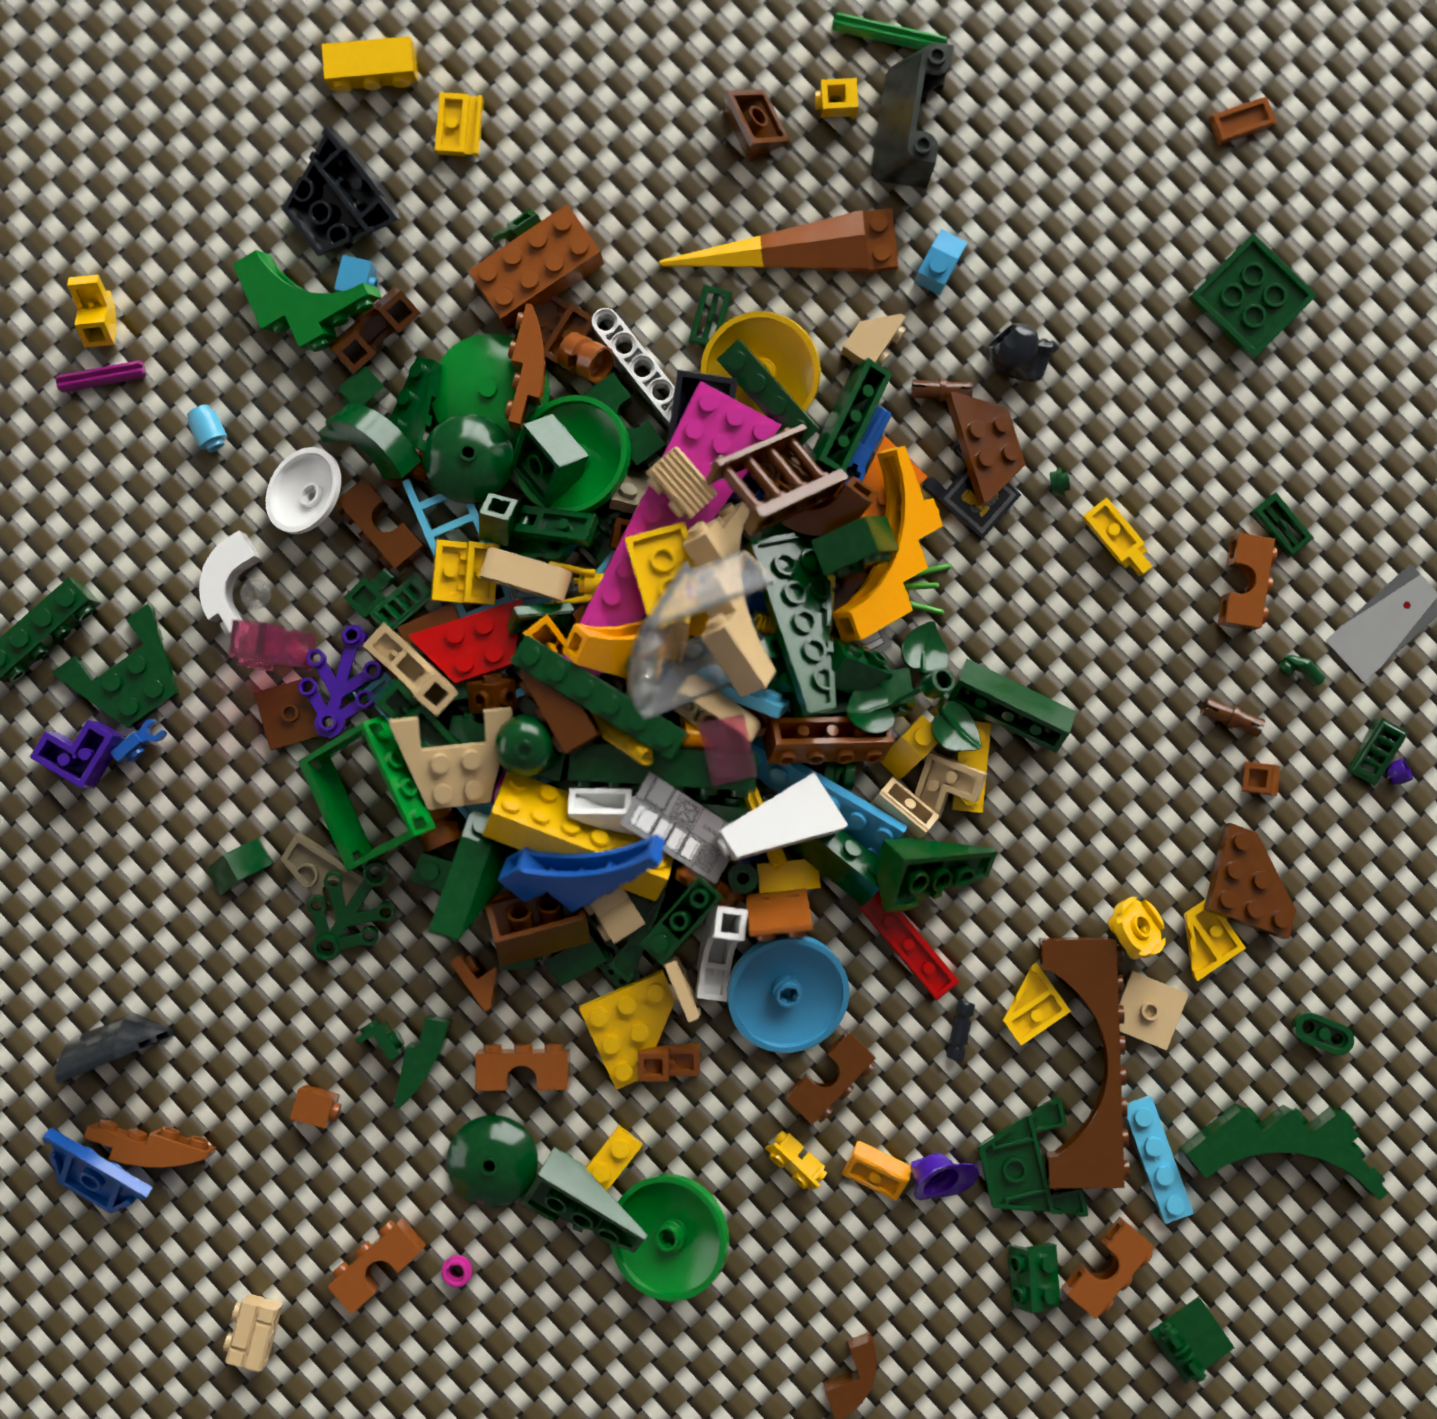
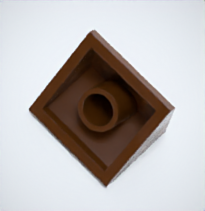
M764 89L727 90L723 94V111L749 162L790 142Z

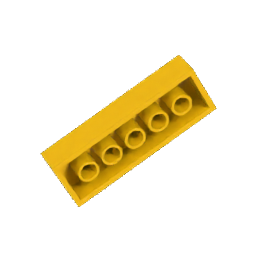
M508 771L500 786L482 834L485 837L519 850L527 846L530 850L562 854L603 852L644 840L639 835L606 830L569 818V792L530 777L515 776ZM663 851V858L658 867L640 874L635 880L629 883L626 882L619 886V888L656 902L668 881L674 857Z

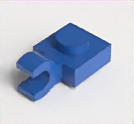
M148 719L143 723L140 730L130 734L110 754L117 762H135L145 753L144 748L150 743L149 741H162L167 736V732L161 730L158 734L153 735L151 727L157 721L156 719Z

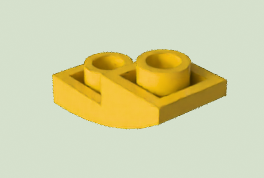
M805 859L788 860L785 864L774 868L770 862L757 864L760 893L821 888L819 870Z

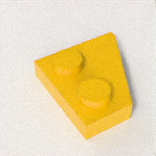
M1036 962L1031 966L1002 1021L1021 1046L1070 1013L1071 1010Z

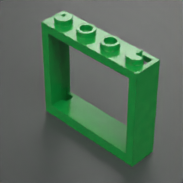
M385 715L358 724L298 761L347 872L366 865L369 861L376 860L436 828ZM364 738L370 747L407 829V832L373 850L331 759ZM313 762H316L318 769L314 770L312 766ZM354 852H356L359 857V859H357L356 861L352 854Z

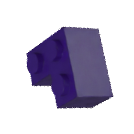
M87 720L75 741L58 732L45 731L29 758L80 788L95 789L113 759L110 752L125 739V736L101 722Z

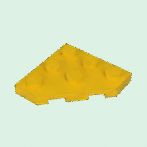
M663 969L579 1006L582 1017L616 1090L638 1081V1051L657 1046L675 1002Z

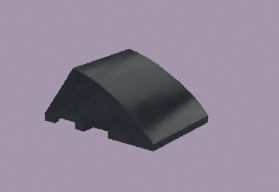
M329 126L324 127L321 133L324 135L316 151L311 152L309 156L310 162L303 176L298 177L282 208L283 212L317 256H322L400 220L393 197L362 157Z
M133 1012L72 1038L59 1055L55 1069V1080L57 1083H60L175 1035L172 1028Z

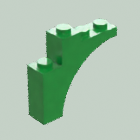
M258 250L232 264L260 328L276 334L283 333L291 328L298 346L313 352L326 349L330 345L329 342L338 337L334 327L346 324L349 321V317L356 313L370 310L373 307V303L381 299L377 287L365 283L341 292L311 293L292 282L280 270L272 255Z

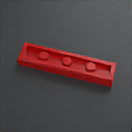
M879 891L864 906H858L936 1001L960 982L901 911L886 912L883 909Z

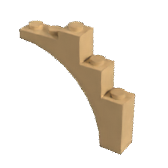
M743 501L736 505H733L732 502L724 505L718 512V517L707 524L704 521L695 524L688 530L690 535L682 544L700 571L697 577L699 580L691 592L710 618L707 622L708 627L700 638L741 697L766 688L776 672L753 627L741 583L739 562L740 540L744 523L749 516V508Z

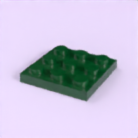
M1253 233L1188 299L1239 349L1253 360L1317 294Z

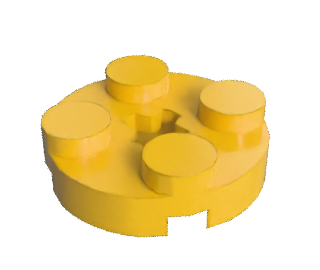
M1130 897L1116 905L1113 916L1108 920L1110 930L1116 934L1130 958L1134 960L1148 958L1161 952L1165 946L1166 938L1161 940L1162 935L1160 931L1165 929L1160 914L1151 903L1146 900L1140 902L1136 900L1137 897Z

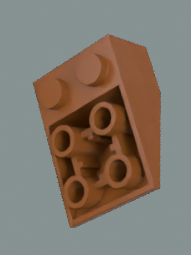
M806 889L768 893H745L750 936H756L757 941L773 940L776 933H787L788 938L807 936V930H813Z

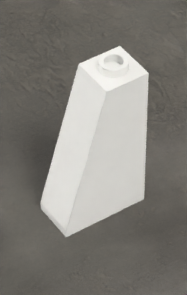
M812 773L721 829L717 834L719 840L716 842L725 857L730 855L732 860L736 861L832 835L843 830L848 824L816 774Z

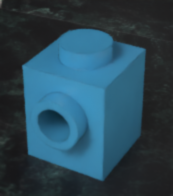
M342 255L334 290L341 292L361 283L378 288L376 267L372 261Z

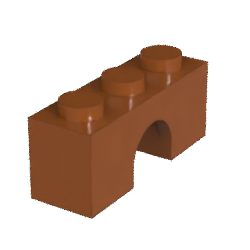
M1238 533L1230 538L1226 566L1243 571L1247 577L1248 585L1243 594L1229 592L1222 595L1217 625L1254 631L1262 628V624L1266 623L1268 617V607L1265 606L1266 596L1270 594L1273 585V578L1269 577L1271 565L1275 564L1277 558L1274 538Z
M501 1044L483 1045V1049H479L475 1053V1091H506L510 1086L511 1069L516 1066H527L534 1071L537 1078V1090H568L570 1087V1049H563V1044H545L544 1049H532V1044H515L514 1049H502Z
M1120 1216L1100 1239L1112 1251L1113 1261L1111 1266L1104 1272L1094 1273L1080 1264L1062 1285L1065 1293L1095 1319L1100 1314L1104 1315L1110 1310L1113 1305L1112 1299L1120 1290L1124 1291L1128 1288L1133 1280L1132 1275L1139 1267H1144L1150 1261L1153 1255L1152 1251L1155 1248Z
M403 1217L395 1224L392 1220L388 1221L377 1232L380 1237L373 1244L367 1240L354 1252L357 1257L349 1265L344 1261L331 1273L333 1280L327 1287L351 1315L372 1297L380 1287V1284L371 1273V1264L373 1262L385 1261L398 1273L421 1253L425 1247L424 1241Z

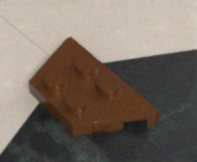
M950 392L945 396L978 506L989 502L1026 464L1008 408L957 392Z

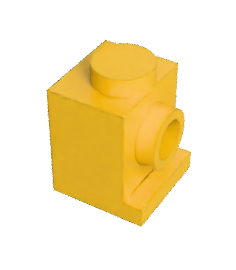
M857 78L821 80L820 91H815L814 94L815 110H821V118L850 117V119H855L857 117ZM834 99L839 101L830 103V101Z

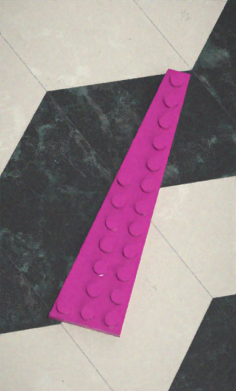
M699 382L663 456L673 447L677 446L706 479L712 469L710 466L717 457L731 455L773 437L781 424L709 385ZM744 469L736 474L742 480L748 470ZM721 479L711 484L718 494L690 519H686L684 516L681 518L677 517L667 505L671 502L663 492L658 495L648 484L579 624L593 627H615L639 622L646 612L624 541L625 538L685 522L687 531L701 521H704L705 524L711 522L734 491L726 480ZM563 654L565 658L572 661L567 655ZM578 665L598 678L602 674V671Z

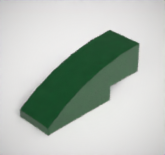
M391 679L370 699L388 719L417 717L421 748L459 744L399 680Z
M428 1015L424 1018L420 1043L411 1042L406 1046L394 1107L401 1108L429 1077L448 1040L453 1019Z

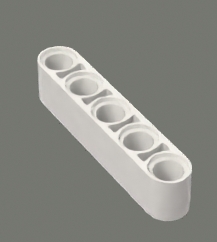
M609 308L597 310L592 317V326L596 337L603 345L613 350L615 361L669 427L675 386L616 312ZM603 320L614 322L610 330L604 331L598 326ZM621 343H630L633 346L632 350L627 354L619 353L617 347ZM645 365L651 369L650 374L646 377H639L635 374L636 369L640 366ZM663 388L669 391L670 394L665 400H657L653 396L654 392L658 389Z

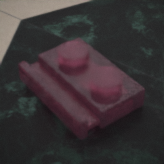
M744 713L699 723L713 786L758 775Z

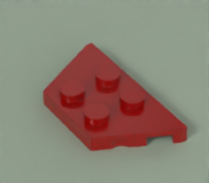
M518 599L409 636L411 641L455 685H459L515 665L510 660L516 652L519 634H509L507 623L514 606L524 605L522 599Z

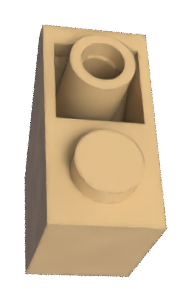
M896 314L860 321L843 345L841 354L856 364L870 358L882 366L890 354L886 350L893 341L897 344L906 331V328L903 327L906 316Z

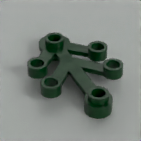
M371 860L365 865L363 870L364 879L347 905L345 904L341 887L343 882L342 873L338 870H330L326 873L324 885L329 889L336 921L330 930L324 913L327 906L326 898L316 894L309 899L307 904L308 911L313 915L317 935L312 940L311 949L318 959L330 961L337 958L344 948L363 944L366 946L376 944L379 938V931L372 925L365 926L361 933L341 935L349 926L377 920L386 922L394 917L395 906L390 901H383L376 908L358 911L372 888L384 884L387 880L388 867L383 861ZM373 867H379L382 870V873L380 875H374L371 873L370 869ZM336 876L339 879V883L331 884L328 878ZM320 901L323 907L316 909L312 906V902ZM388 907L391 909V914L383 915L380 909ZM372 932L375 938L371 940L366 939L364 934ZM330 941L333 947L326 949L322 946V942Z

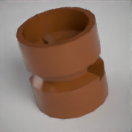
M571 332L561 342L557 360L560 367L576 375L578 374L594 384H598L610 374L614 365V352L611 348L593 341V339L578 332Z
M451 807L428 810L436 828L420 837L426 853L460 839L461 830L459 825L450 819L454 814Z

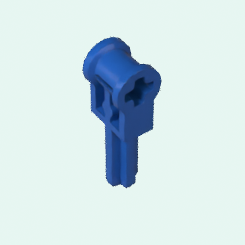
M882 407L875 409L846 470L847 473L851 469L855 470V478L861 482L865 477V467L891 418V413ZM847 480V481L845 482V484L843 485L842 488H844V487L846 486V484L849 482V480Z

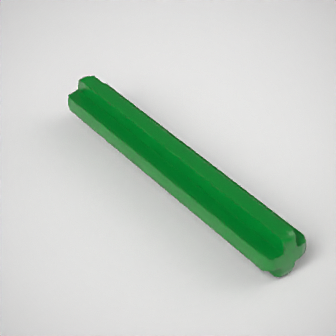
M839 12L835 13L832 23L834 31L921 50L932 43L947 44L948 42L945 36Z

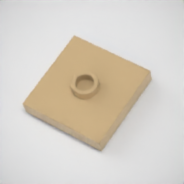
M676 955L666 962L664 966L672 982L669 984L672 996L675 1001H680L690 1023L699 1019L701 1007L697 998H695V993L679 956L677 957Z
M1130 970L1124 984L1123 993L1119 997V1005L1124 1006L1125 1014L1124 1024H1119L1120 1032L1167 1051L1189 994Z

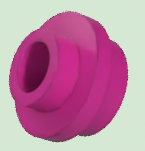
M460 1255L449 1257L441 1270L443 1280L451 1287H462L467 1284L473 1272L470 1261ZM460 1266L463 1273L455 1275L452 1267Z

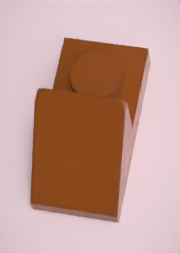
M464 953L458 955L449 963L486 1012L495 1002L500 973L498 965L481 977L478 973L481 970L480 966L471 955L468 957Z

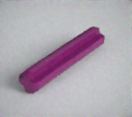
M132 361L56 376V386L61 392H69L144 378L146 370L144 363L141 361Z

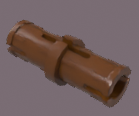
M939 378V381L912 379L911 390L913 391L911 392V399L927 398L944 402L945 396L950 392H957L972 397L973 390L971 388H973V382L946 381V378Z
M1209 697L1205 699L1203 705L1213 708L1214 711L1202 707L1200 710L1201 716L1222 722L1226 728L1232 729L1234 727L1255 737H1258L1262 730L1251 726V724L1259 727H1264L1265 719L1242 712L1238 706L1233 705L1229 707Z

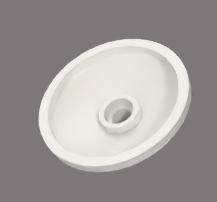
M307 447L295 451L277 467L267 488L266 510L270 521L278 529L290 534L305 533L320 525L330 515L337 503L341 488V472L334 457L320 448Z

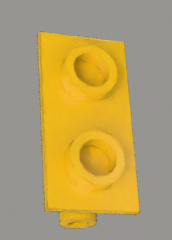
M782 1130L774 1139L778 1144L775 1142L765 1147L770 1153V1159L777 1166L785 1167L793 1175L792 1180L802 1189L812 1190L820 1186L818 1182L827 1174L824 1170L825 1166L810 1152H807L800 1159L798 1155L804 1149V1146L789 1132L786 1134Z

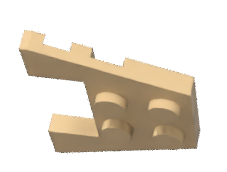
M511 707L483 709L485 741L421 748L417 717L389 719L390 728L428 810L490 803L500 765L494 750L495 737L501 725L512 717Z

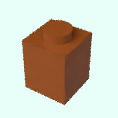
M305 1084L297 1091L290 1119L325 1129L332 1124V1121L336 1122L342 1107V1104L338 1103L340 1094Z

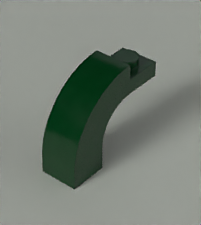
M347 404L337 414L329 417L325 421L326 426L317 432L324 443L348 441L361 448L374 462L384 479L403 478L422 461L407 437L390 420L364 405Z

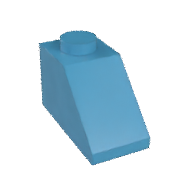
M941 229L918 270L914 283L940 296L968 242Z

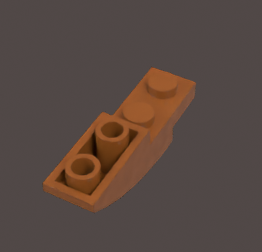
M526 303L524 313H518L515 329L519 330L516 341H511L508 351V358L512 359L513 369L521 372L516 371L512 389L516 390L514 400H509L507 403L505 418L509 419L510 429L522 431L529 403L541 406L545 388L546 364L543 338L533 305Z
M101 1119L87 1126L84 1139L112 1147L109 1160L140 1167L159 1168L191 1164L208 1158L216 1150L215 1146L208 1144L209 1141L198 1136L188 1138L179 1135L180 1131L172 1127L164 1126L153 1131L147 1137V1133L142 1130L129 1129L127 1131L118 1128V1123L107 1119Z

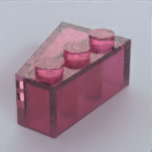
M232 620L229 657L237 659L238 665L254 668V670L273 672V666L313 670V667L307 663L306 656L310 650L315 649L316 634L301 633V631L293 629L289 632L285 631V627L264 622Z

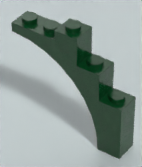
M1235 1103L1179 1147L1196 1171L1205 1178L1224 1166L1249 1156L1272 1152L1298 1153L1320 1158L1338 1166L1351 1175L1368 1194L1378 1200H1381L1389 1193L1382 1184L1385 1182L1384 1177L1375 1167H1368L1363 1160L1366 1157L1365 1153L1353 1142L1360 1136L1353 1128L1356 1122L1345 1110L1339 1111L1331 1106L1308 1123L1305 1116L1297 1108L1292 1110L1285 1105H1281L1260 1122L1259 1117L1249 1106L1244 1108Z

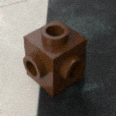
M494 673L484 675L482 679L467 683L470 713L483 714V709L511 707L512 711L517 709L515 679L502 678L501 674Z

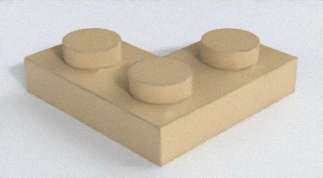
M932 751L928 753L914 795L939 815L938 819H940L949 793L973 803L978 802L988 773Z

